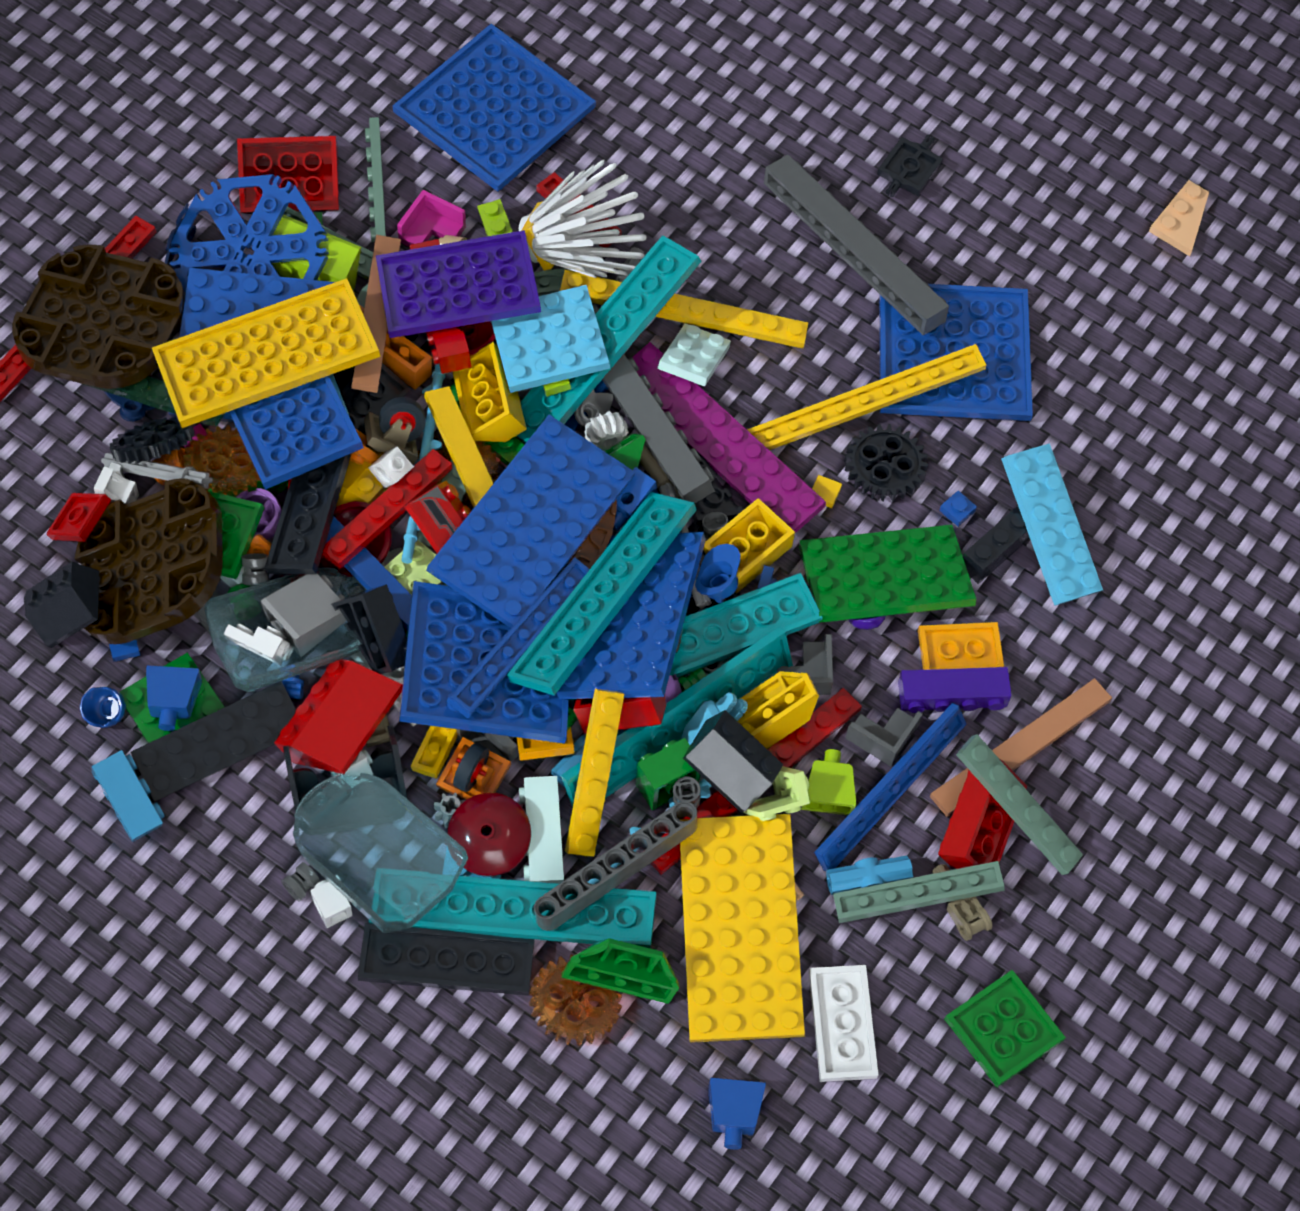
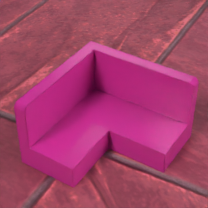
M422 190L397 225L398 239H401L400 243L410 247L409 245L428 241L432 235L438 238H443L445 235L460 236L466 228V215L464 209Z

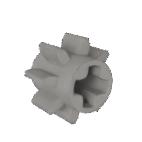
M443 793L441 802H434V809L439 811L435 814V820H442L444 827L447 828L456 809L466 800L460 801L457 798V793H454L453 796H446Z

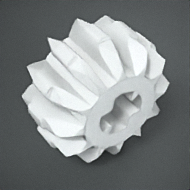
M608 411L603 415L599 413L598 417L590 418L591 422L585 425V438L603 451L627 438L629 433L626 421L618 412L611 413Z

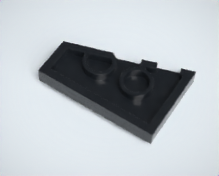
M698 453L701 458L700 466L702 469L707 467L714 477L711 483L715 492L695 503L696 512L692 516L694 523L702 525L704 516L712 512L724 513L728 520H732L744 509L741 506H737L732 499L731 492L728 488L724 489L716 478L717 474Z

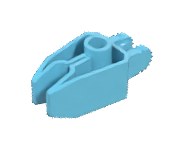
M726 693L717 702L712 700L704 702L685 726L681 739L686 738L691 745L705 721L724 710L738 721L743 716V713L747 711V702L740 698L737 699V696L733 693Z

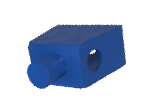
M637 467L633 469L635 472L633 479L617 498V511L613 527L615 531H618L624 523H627L650 492L658 493L656 481Z
M147 665V702L152 717L159 718V729L173 731L175 730L176 719H189L191 717L202 684L200 671L198 668Z
M710 1078L708 1091L712 1130L725 1133V1148L741 1149L742 1135L754 1134L766 1083Z

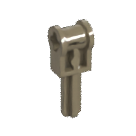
M940 864L933 869L932 873L950 870L946 864ZM976 897L950 901L948 903L947 912L965 941L971 940L972 935L984 929L986 931L992 929V921Z

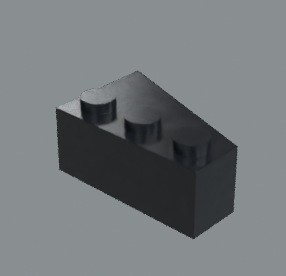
M387 584L331 603L335 611L340 609L348 622L344 625L348 632L353 631L361 643L358 648L373 671L384 674L405 666L407 636Z

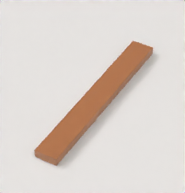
M376 235L363 315L381 357L355 366L351 389L374 393L378 391L387 333V321L376 255L399 252L401 239Z
M1094 678L992 751L1013 771L1111 702L1112 697ZM968 768L933 791L930 795V798L946 817L954 813L959 794L967 778Z

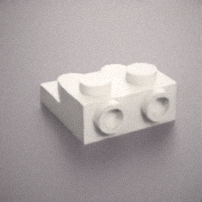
M228 624L224 635L233 643L280 666L283 660L288 661L294 647L290 646L289 642L285 641L286 637L280 631L270 626H267L266 630L258 627L255 633H253L251 629L241 624H238L236 628Z

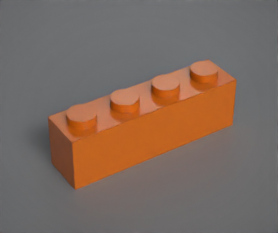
M359 305L362 313H364V307ZM387 327L382 363L407 385L416 390L432 375V357L404 336L389 338Z

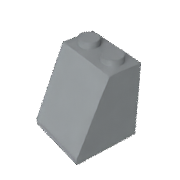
M306 574L261 600L266 619L286 637L285 640L290 643V646L294 647L295 652L300 657L346 622L340 609L335 611L331 603L345 597L342 594L338 596L332 590V583L325 575L320 577L318 574Z

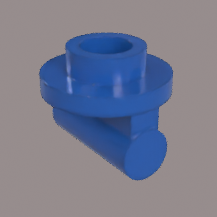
M283 673V677H277V683L282 681L291 699H302L304 681L299 679L300 675Z

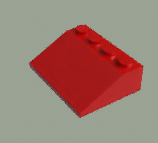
M336 136L237 139L239 177L273 174L275 177L279 176L282 179L280 188H284L288 181L293 185L295 184L312 211L339 210L338 142ZM260 187L239 188L240 213L254 212L263 194ZM288 204L289 208L299 211L295 204Z
M335 658L327 666L320 680L311 688V692L304 702L296 709L292 719L281 730L274 744L283 753V746H289L291 761L295 764L345 774L401 694L403 685L353 661Z

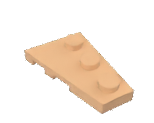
M1188 180L1151 225L1149 232L1190 256L1209 192Z

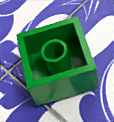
M686 738L668 742L661 751L655 754L648 753L637 763L635 785L652 811L669 802L668 800L673 797V786L679 778L692 777L698 783L700 782L701 775L682 759L690 747Z

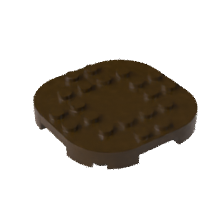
M79 245L73 247L74 251L67 252L62 256L60 253L55 254L39 269V281L22 313L16 311L13 319V338L23 361L32 369L42 374L106 389L126 387L149 376L158 367L152 347L172 341L182 321L185 295L176 272L168 264L151 257L149 262H143L106 253L105 247L101 245Z
M172 479L165 481V490L129 504H125L119 499L107 506L86 541H78L75 552V560L77 562L99 570L98 620L84 629L101 642L123 644L177 625L192 617L207 603L214 593L222 573V512L216 498L203 486L196 484L190 479Z

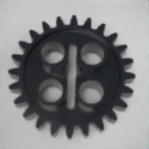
M176 416L167 419V417L154 419L149 423L144 422L141 426L135 425L134 429L125 430L123 434H118V438L112 439L113 442L110 443V450L116 462L124 463L128 461V464L136 460L137 463L150 461L155 457L161 458L163 454H171L172 450H180V446H185L188 444V441L193 440L192 437L195 436L193 425L182 428Z
M878 424L876 431L869 426L866 434L859 431L858 438L853 437L851 445L847 446L844 462H846L845 471L849 472L848 480H855L854 488L863 487L862 495L868 491L871 492V499H874L876 495H880L882 502H884L886 496H889L892 502L895 501L896 495L905 499L906 492L913 495L915 487L920 488L922 480H925L928 463H926L928 455L923 453L924 445L916 446L918 437L910 439V431L904 435L901 434L900 426L896 431H892L891 424H888L886 430H883L882 426ZM865 455H870L873 458H867ZM899 467H904L907 470H901ZM876 476H882L885 479H879Z

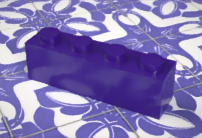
M1008 667L901 670L898 680L901 710L911 713L923 712L924 710L944 712L952 703L958 705L963 711H974L978 708L1001 710L1008 706L1012 696Z

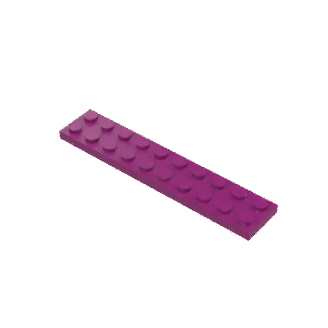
M651 342L632 357L639 368L636 371L639 376L644 375L651 386L648 389L652 395L657 393L664 405L661 407L663 412L669 411L676 422L674 428L676 431L681 429L687 437L689 443L686 445L690 449L694 448L709 463L712 469L746 501L752 504L759 498L795 533L826 507L824 499L696 383L658 369L659 362L664 354Z

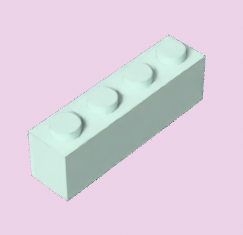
M557 776L524 778V787L519 788L520 804H525V812L530 821L532 836L530 847L526 854L529 865H523L524 881L560 884L564 881Z

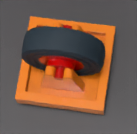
M463 737L439 777L436 786L452 795L457 793V797L462 800H467L482 793H496L512 764L511 761L491 752L485 746Z

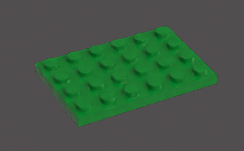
M953 525L799 540V549L810 591L820 611L819 616L823 617L819 623L976 605V596Z

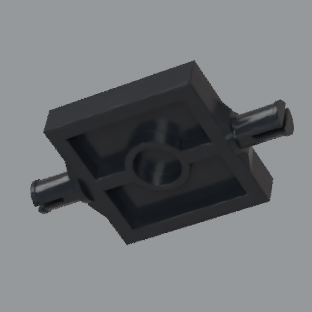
M926 135L921 144L901 137L877 171V175L891 182V185L885 191L888 196L894 197L899 188H902L919 197L943 162L942 157L934 154L929 149L935 142L933 136L930 138V135Z

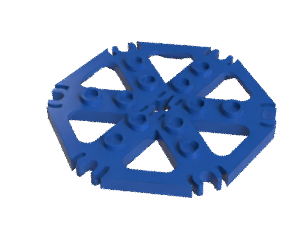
M273 174L217 179L221 189L216 183L211 182L213 193L207 195L201 189L200 194L204 200L201 201L200 196L196 193L171 243L173 248L169 249L171 254H179V259L171 261L170 265L178 268L173 270L176 272V276L180 280L185 293L189 268L208 269L225 267L223 271L280 277L272 263L308 260L309 268L303 279L317 280L328 260V257L323 255L329 254L326 248H319L321 242L328 241L325 235L319 234H327L299 189L289 181L284 188H280L282 179L279 176L275 177ZM260 187L263 191L262 197L248 224H246L230 199V192L237 188ZM288 204H295L307 221V230L303 233L272 236ZM207 211L226 240L192 243L188 241L187 235L198 213ZM252 245L254 254H248L246 257V253L243 251L245 248L249 249Z

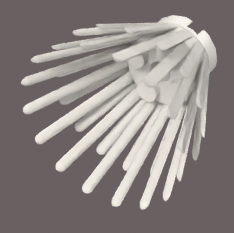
M602 160L595 166L593 164L586 171H581L566 184L574 176L575 172L573 171L531 215L528 214V216L521 218L519 231L522 230L528 218L533 223L532 231L535 238L532 240V248L540 258L551 264L594 278H596L595 275L607 277L604 272H601L605 271L628 276L625 271L614 268L632 271L636 266L607 262L602 257L644 258V254L639 252H622L616 248L585 247L593 246L594 244L637 242L647 239L645 234L618 236L620 232L617 229L588 232L644 219L643 213H636L595 222L614 216L615 210L610 208L636 199L638 197L637 192L628 193L576 213L605 198L608 194L606 191L628 179V175L624 174L585 196L577 197L614 170L616 163L609 165L587 181V178L604 164V160ZM528 244L531 261H533L534 263H538L536 256L534 255L533 251L531 250Z

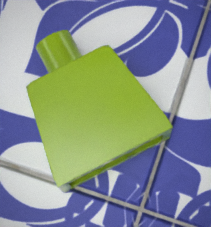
M828 749L825 751L824 761L815 760L813 762L808 780L809 789L807 790L810 804L801 806V810L849 815L855 809L856 795L853 767L850 764L840 763L841 752L839 750Z

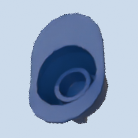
M722 544L714 547L705 555L695 582L696 590L700 594L707 595L720 604L724 602L725 598L731 596L738 587L737 571L741 557L738 548L731 544Z

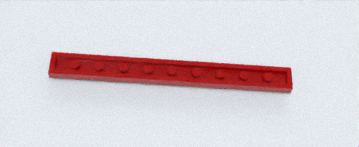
M135 216L105 248L106 253L133 259L157 233L156 227ZM16 344L0 360V402L31 369L21 358Z
M842 688L815 710L807 723L775 743L768 750L784 767L792 768L861 711L862 706ZM718 791L696 808L697 818L732 817L739 811ZM680 843L650 863L660 875L681 859Z

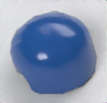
M93 687L83 695L79 708L82 718L94 727L107 728L117 725L123 719L126 705L123 695L117 690L109 687Z

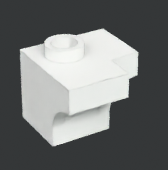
M112 462L109 468H103L94 486L95 494H106L111 499L109 504L119 499L125 504L136 501L139 496L136 482L125 479L122 466Z

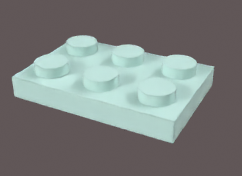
M685 323L661 358L658 369L706 386L727 353L731 340Z

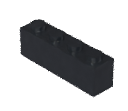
M1018 506L964 552L963 559L968 574L977 584L981 583L1030 539Z

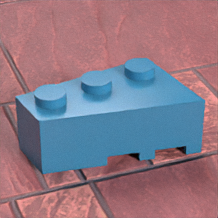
M121 750L93 765L92 775L95 780H98L105 797L115 810L116 816L131 841L134 842L161 827L163 824L161 819L165 816L158 803L156 802L152 805L147 796L151 791L144 778L138 780L134 773V770L138 768L130 754L125 756Z

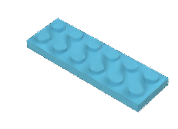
M1050 443L1002 458L1001 460L1054 606L1102 591V585Z

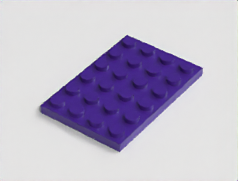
M525 230L376 255L389 338L541 312Z

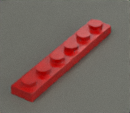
M432 449L398 482L390 486L325 544L322 555L341 569L406 511L404 506L429 491L453 469L452 463Z

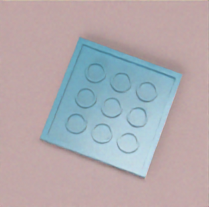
M587 285L539 296L540 313L491 321L510 393L610 369L608 356Z

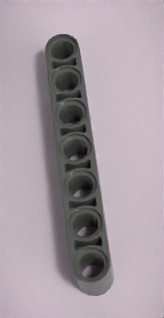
M687 801L677 803L541 896L534 905L537 925L546 931L556 929L691 836L697 829L696 807ZM684 816L691 818L688 821L679 820V818ZM659 832L668 833L665 837H659L656 834ZM638 847H642V848H645V849H646L645 851H643V852H641V853H637V852L633 851L634 849H636V848H638ZM614 863L623 864V866L620 868L611 867V865ZM596 878L600 880L597 884L588 883L591 879ZM569 894L577 895L573 900L565 899ZM546 910L554 911L550 916L541 915Z

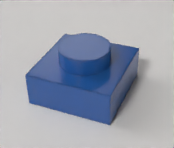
M957 491L940 506L939 511L959 527L976 511L977 506L960 491Z
M764 565L757 589L777 582V579L773 578V567Z

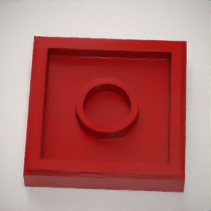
M72 493L46 535L52 540L85 542L111 499L106 494Z

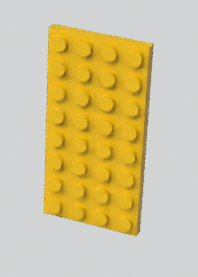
M347 278L152 347L182 428L381 357Z
M776 814V818L765 821L755 816L697 818L696 831L680 842L690 1042L804 1037L790 814ZM679 819V820H680V821H688V820H690V819Z

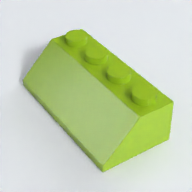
M283 215L272 236L303 233L307 230L308 225ZM329 233L319 234L325 235L328 238V241H323L319 244V248H326L329 254L323 255L327 256L328 260L317 280L338 282L347 278L352 290H354L361 247ZM308 260L272 263L281 277L303 279L309 268Z

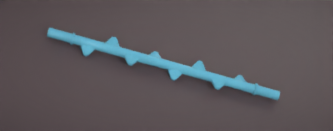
M439 364L435 365V370L432 372V384L422 390L423 395H425L426 391L442 388L445 373L441 374ZM429 407L425 418L426 424L423 430L420 456L414 465L432 449L436 451L442 448V443L433 439L436 423ZM410 514L407 531L404 534L405 542L401 559L406 564L412 562L415 542L418 540L417 531L420 530Z

